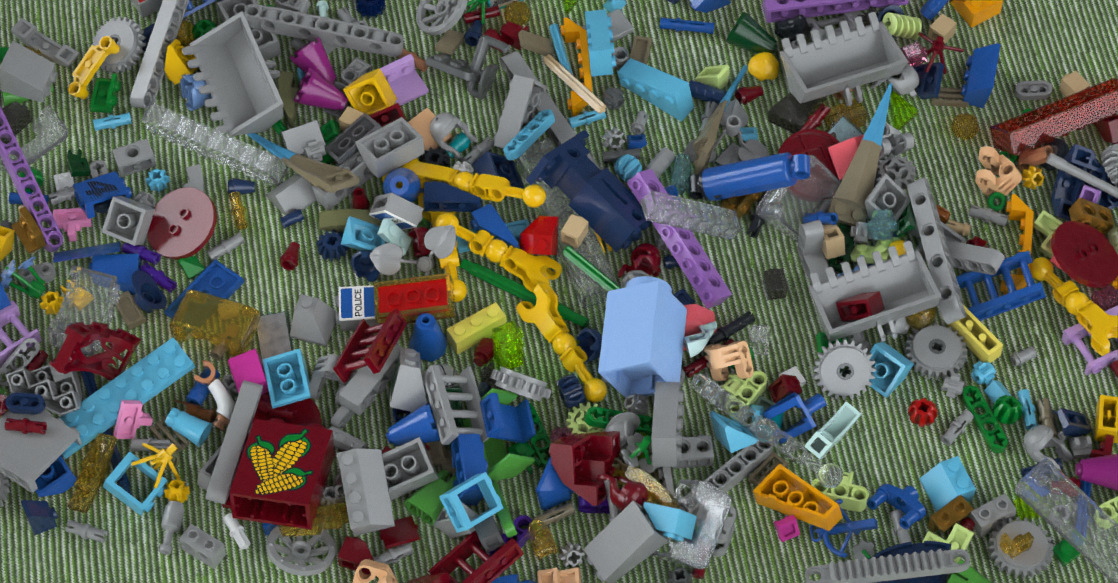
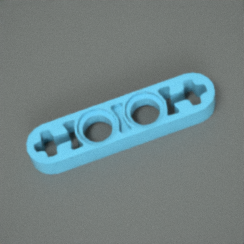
M552 110L540 111L503 148L508 160L519 158L555 122Z

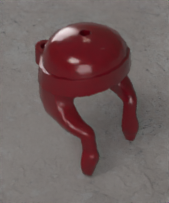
M650 243L638 245L630 256L632 265L623 264L622 268L618 271L619 278H621L625 271L629 272L632 270H642L648 275L659 276L661 272L659 268L661 255L658 248Z
M599 474L597 476L611 481V502L622 511L632 501L643 506L644 502L648 500V489L641 482L630 481L622 476L611 477L608 474ZM615 478H617V481L626 483L622 490L617 487Z

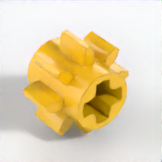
M1031 165L1029 169H1023L1021 174L1022 181L1024 182L1023 186L1036 190V186H1042L1045 178L1041 173L1042 169Z
M48 291L44 296H41L42 302L40 306L41 309H45L47 315L49 313L57 315L60 310L64 309L62 304L65 301L63 296H59L58 291Z
M172 480L169 484H166L167 489L164 490L165 498H169V501L183 503L185 500H188L187 495L190 494L189 486H185L184 481Z

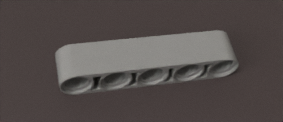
M946 240L953 268L995 275L1005 259L1004 255L995 249ZM920 241L916 250H919L924 262H927L922 241Z

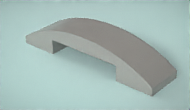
M23 18L11 29V33L26 46L56 64L69 67L80 55L78 51L68 45L62 46L40 33L35 25Z

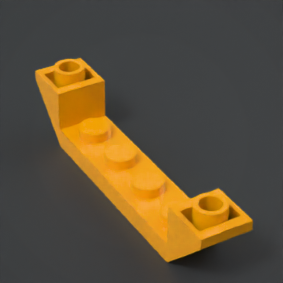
M566 17L564 18V25H560L561 36L565 37V43L576 42L577 50L580 49L578 64H582V68H579V78L583 79L582 84L592 92L587 31ZM571 91V98L567 99L568 110L572 111V117L577 116L588 105L575 91Z
M1012 194L1011 200L1006 203V212H1009L1008 220L1020 221V230H1023V234L1019 236L1018 244L1022 246V250H1019L1018 253L1029 250L1031 255L1034 212L1016 194ZM1019 267L1016 274H1011L1016 290L1027 286L1021 267ZM1001 280L1000 292L1006 295L1009 291L1005 281Z

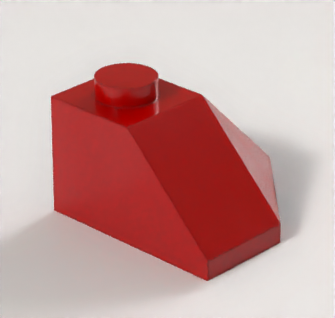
M539 216L520 233V249L528 254L557 255L559 217Z

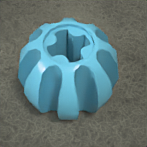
M626 154L616 161L614 169L623 181L628 182L634 175L642 171V165L634 156Z

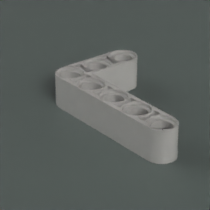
M820 220L801 224L799 230L798 254L811 286L810 273L817 272L820 283L828 280L825 271L828 268V264L822 253L824 229Z

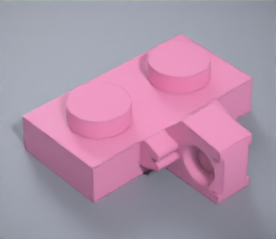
M81 208L53 210V217L59 229H64V232H67L69 242L77 241V231H81V227H92V218L88 219Z
M121 401L113 434L116 439H133L140 425H152L153 418L149 413H143L141 401Z

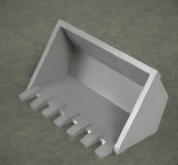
M243 11L190 43V46L182 49L184 55L194 54L195 56L194 60L187 62L189 68L199 67L201 72L193 75L194 80H205L207 84L199 88L200 94L211 93L212 99L205 100V106L217 107L218 112L210 114L213 121L222 120L224 125L216 127L218 134L228 133L229 137L265 132L284 117L283 101L273 81L281 73L278 70H270L276 67L275 61H264Z
M875 12L868 14L870 25L864 26L861 16L855 17L856 29L849 30L847 21H841L839 23L841 33L835 35L832 25L825 26L827 38L821 39L817 29L811 30L813 42L807 44L802 33L797 34V47H791L789 38L781 40L783 51H780V57L783 61L789 90L800 104L842 91L846 105L851 106L850 89L854 90L857 103H861L863 101L861 85L894 76L903 71L909 61L883 22H878Z
M910 240L903 242L906 251L904 255L898 256L896 247L890 246L888 247L889 260L883 261L880 252L875 251L872 253L874 265L867 267L863 256L856 259L859 270L853 272L847 261L841 263L844 275L836 277L833 268L828 267L825 269L828 280L821 283L817 272L810 273L812 286L808 287L814 301L822 329L830 342L876 327L882 343L886 341L882 325L888 324L891 337L893 339L897 338L894 320L939 305L941 294L919 250L914 251ZM880 291L885 307L883 311L863 319L841 321L836 302L862 293Z

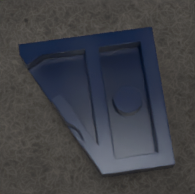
M941 62L933 63L928 73L925 72L928 64L912 66L919 76L918 96L921 99L938 98L944 65Z

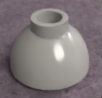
M906 317L893 321L897 335L901 333L905 335L910 327ZM885 324L884 332L890 335L888 324Z

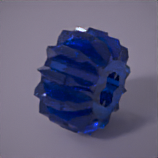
M355 0L357 12L362 17L367 16L368 19L371 16L377 18V14L382 15L383 10L386 8L385 0Z

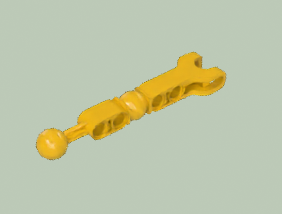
M417 158L398 167L407 168L415 172L420 180L421 188H424L425 182H444L484 200L501 202L505 196L520 198L531 208L540 207L546 200V192L538 184L529 185L525 189L512 187L510 182L503 177L488 174L479 175L478 173L473 175L468 171L459 172V170L450 167L418 161ZM388 173L385 174V175H383V177H382L383 183H384L385 177L388 175ZM398 182L397 188L401 189L403 187V183Z

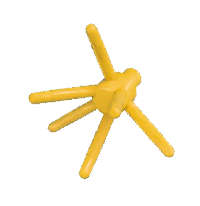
M142 443L143 447L158 454L134 461L131 465L135 466L153 460L150 464H156L153 467L155 471L161 466L154 488L158 487L167 463L176 479L181 480L171 461L173 458L172 454L178 449L175 444L172 443L167 449L162 448V450H159L151 445Z

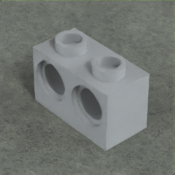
M711 435L682 436V444H679L678 447H681L686 452L682 453L681 459L677 460V467H673L674 469L713 466L714 453ZM699 448H704V449H706V450H705V451H700V450H698V449H699Z
M190 524L179 538L183 551L212 569H215L226 555L224 543L193 524Z

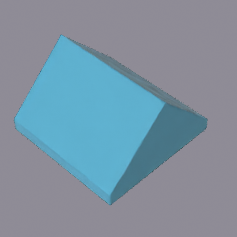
M349 216L341 245L359 251H373L376 247L385 244V241L377 234L380 226Z
M711 411L710 416L716 439L730 453L757 443L758 439L743 424Z

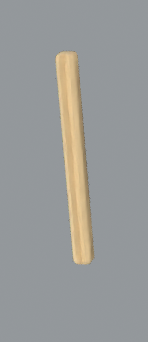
M548 54L543 57V63L597 113L606 112V105L552 55Z

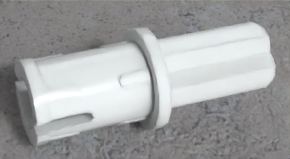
M232 513L224 516L223 521L230 531V537L234 538L241 550L248 549L251 543L244 532V527L239 524L237 519L233 518Z

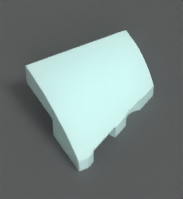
M716 321L700 325V333L684 337V347L690 358L696 356L704 349L717 328Z

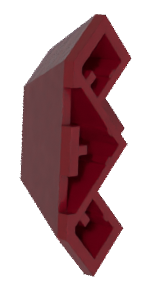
M620 431L575 434L558 438L550 443L549 454L551 456V463L563 484L593 506H598L606 500L607 494L604 483L606 479L597 476L599 474H608L613 477L615 467L612 466L615 457H619L621 451Z

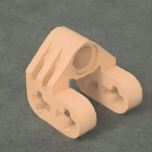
M989 146L980 148L978 159L985 169H980L976 172V184L988 197L995 192H1000L1006 196L1021 182V173L1013 162L1004 155H999L994 148Z
M736 341L729 345L711 344L704 347L703 350L707 354L705 359L708 360L706 364L710 368L714 381H726L729 375L728 366L735 365L737 376L740 379L753 376V364L746 341Z
M365 559L360 562L356 569L352 583H368L374 580L376 576L379 578L377 583H398L388 564ZM361 568L369 569L371 574H364Z

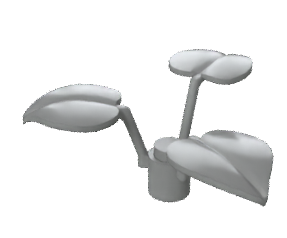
M737 99L729 102L720 125L725 128H723L722 133L714 144L709 163L716 159L714 149L725 134L730 137L738 135L740 145L742 146L738 150V157L741 161L770 156L766 147L757 140L750 139L745 144L743 143L740 128L747 125L749 117ZM696 139L690 141L683 152L684 157L693 163L697 158L693 147Z
M449 225L431 228L424 237L425 247L431 250L429 256H423L418 261L401 259L403 250L400 246L393 243L376 247L370 253V259L376 269L384 275L397 273L401 268V263L417 264L418 269L426 273L425 281H428L430 271L435 266L433 254L440 259H444L453 252L456 243L455 227Z

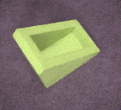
M728 64L705 67L695 80L723 89L729 81L730 67Z

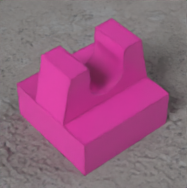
M794 515L786 516L784 519L774 522L781 542L800 535L797 519Z

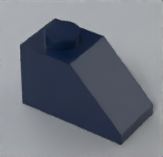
M21 501L34 536L57 527L55 521L58 518L54 507H49L47 501Z

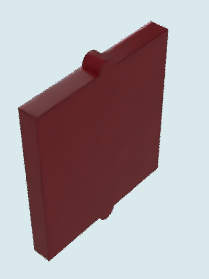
M412 516L394 520V527L380 530V539L383 540L386 549L420 540L417 531L418 525H415Z

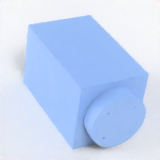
M650 276L636 277L629 280L625 288L608 291L598 373L625 398L629 395H634V393L641 394L644 397L655 395L656 382H679L680 384L687 309L672 294V288L666 281Z

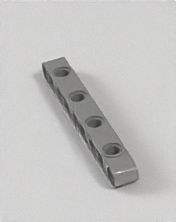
M248 4L245 7L244 16L250 28L315 42V38L319 37L322 43L392 57L400 56L403 52L404 38L396 32L258 4Z
M923 177L907 184V189L929 271L941 294V299H939L941 314L946 324H950L965 318L966 312L931 186L927 178Z

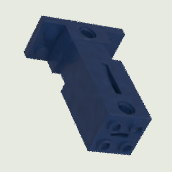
M583 130L545 154L526 181L530 185L537 181L539 183L544 181L551 189L557 186L571 199L568 205L579 216L589 221L588 225L615 252L622 248L626 250L632 244V241L635 243L642 237V230L645 231L652 223L635 195L607 168L601 171L587 157L590 151L585 147L587 144L585 141L589 134Z

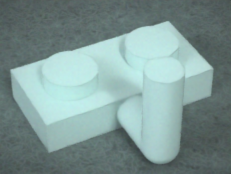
M384 218L377 234L386 243L400 246L403 250V255H406L412 239L390 218Z

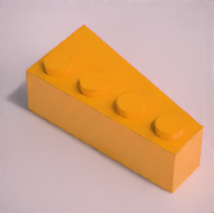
M780 463L753 490L757 504L788 516L794 515L796 519L828 531L843 518L839 504Z

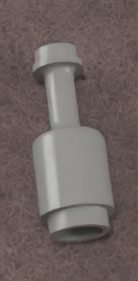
M169 501L168 505L165 506L161 527L166 532L163 544L159 545V552L161 554H171L173 550L171 546L173 533L179 532L181 529L185 509L184 504L180 502Z

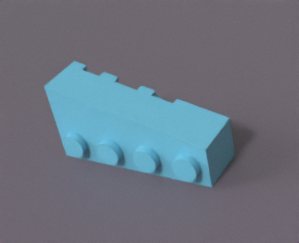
M606 9L585 11L591 76L612 75L613 67H616L615 56L611 55L615 53L614 42L610 43V40H613L612 29L609 30V27H612L611 16L607 17Z
M632 58L617 72L620 84L681 122L694 109L689 83Z

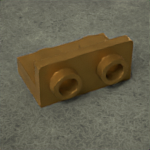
M758 192L727 198L721 204V209L740 220L743 215L748 214L754 201L757 202L762 193Z
M26 206L19 209L21 217L18 218V222L12 224V228L15 230L26 251L32 253L46 246L43 233Z
M960 495L930 516L928 528L933 533L938 529L945 532L955 523L969 515L973 511V507Z

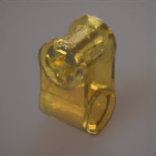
M542 520L532 521L529 524L528 531L533 551L538 561L549 554H557L558 550L551 530Z

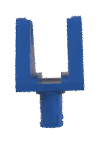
M793 392L763 411L762 414L767 419H771L792 407L800 409L802 413L800 416L801 420L777 435L779 444H782L816 427L811 417L812 413L827 406L819 393L802 401L801 397Z

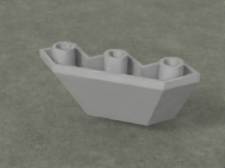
M46 365L33 371L22 368L6 374L11 393L40 394L46 403L45 409L63 416L80 409L83 396L77 371L63 374L56 371L51 365Z

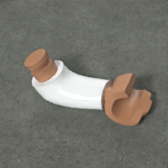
M202 360L203 367L209 369L211 374L208 378H201L195 375L194 380L198 383L209 385L208 389L217 403L216 412L218 413L216 416L217 420L216 422L213 421L212 425L224 432V426H228L235 401L221 381L215 378L214 365L210 361Z

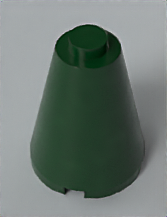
M743 12L725 42L757 54L762 52L774 54L778 47L775 45L777 41L748 13Z

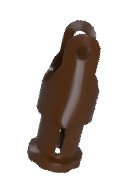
M173 400L174 402L186 405V412L210 423L215 421L216 409L208 410L201 408L197 404Z

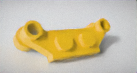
M104 36L100 39L99 45H91L72 73L74 82L68 86L69 94L80 99L88 97L87 85L106 57L119 52L120 47L115 43L114 39Z

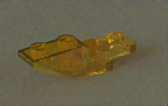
M631 465L626 472L615 468L613 477L622 476L630 481L641 482L646 486L649 494L647 503L654 504L655 501L662 506L680 508L672 493L645 471ZM617 481V484L622 485V486H623V484L625 483V482Z

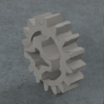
M890 153L889 158L885 156L883 160L879 159L877 166L879 174L881 176L887 174L900 187L907 189V184L912 183L915 179L916 167L912 166V160L907 162V156L900 158L901 155L898 154L897 157H894L893 153Z

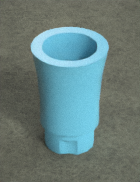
M173 408L165 420L167 426L190 440L197 447L203 445L212 429V423L201 420L177 408Z

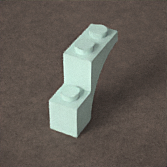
M846 401L836 414L820 430L816 431L804 447L817 458L823 459L834 444L839 443L862 413Z

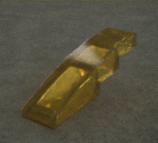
M99 433L81 462L83 470L74 483L76 491L67 504L70 510L82 513L88 512L107 472L117 441L116 436Z
M338 503L319 507L312 530L278 525L282 537L320 535L322 529L342 528L343 523H349L346 503Z

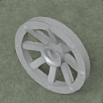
M421 0L416 13L418 27L428 35H439L448 31L463 15L468 0H438L436 6L429 4L431 0ZM426 10L435 12V14L425 17ZM436 20V21L431 25V27H429V26L426 25L427 23Z
M313 524L312 530L278 525L268 536L266 550L270 560L281 570L294 575L311 576L324 572L331 566L334 561L336 546L331 535L318 525ZM296 531V541L292 542L286 532ZM303 531L314 535L308 542L303 541ZM280 537L287 547L275 544L274 542ZM320 539L326 545L325 547L311 549ZM278 552L283 553V554H286V555H289V556H286V557H283V558H282V557L278 554ZM328 553L324 560L313 557ZM305 562H309L314 565L306 566Z

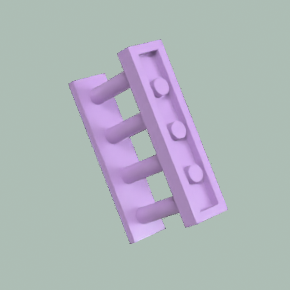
M14 301L10 302V306L0 310V339L7 347L0 352V367L25 338H33L38 343L42 341L37 328L29 332L18 319L21 314ZM10 322L13 323L23 336V338L15 343L12 342L2 329L3 326ZM33 342L31 344L26 343V346L28 347L26 351L30 348H34Z
M1118 305L1104 312L1108 315L1118 316ZM1078 323L1065 329L1061 340L1065 346L1070 343L1075 344L1088 362L1084 372L1086 376L1092 373L1097 374L1104 367L1118 360V349L1115 351L1109 350L1108 354L1095 359L1081 340L1083 337L1091 336V334Z

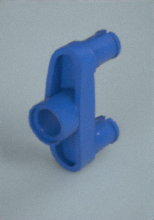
M883 484L867 500V506L872 510L877 509L883 502H887L896 509L902 510L905 515L900 518L899 524L903 529H908L916 521H920L926 516L925 507L918 501L919 494L912 486L900 489L890 484Z

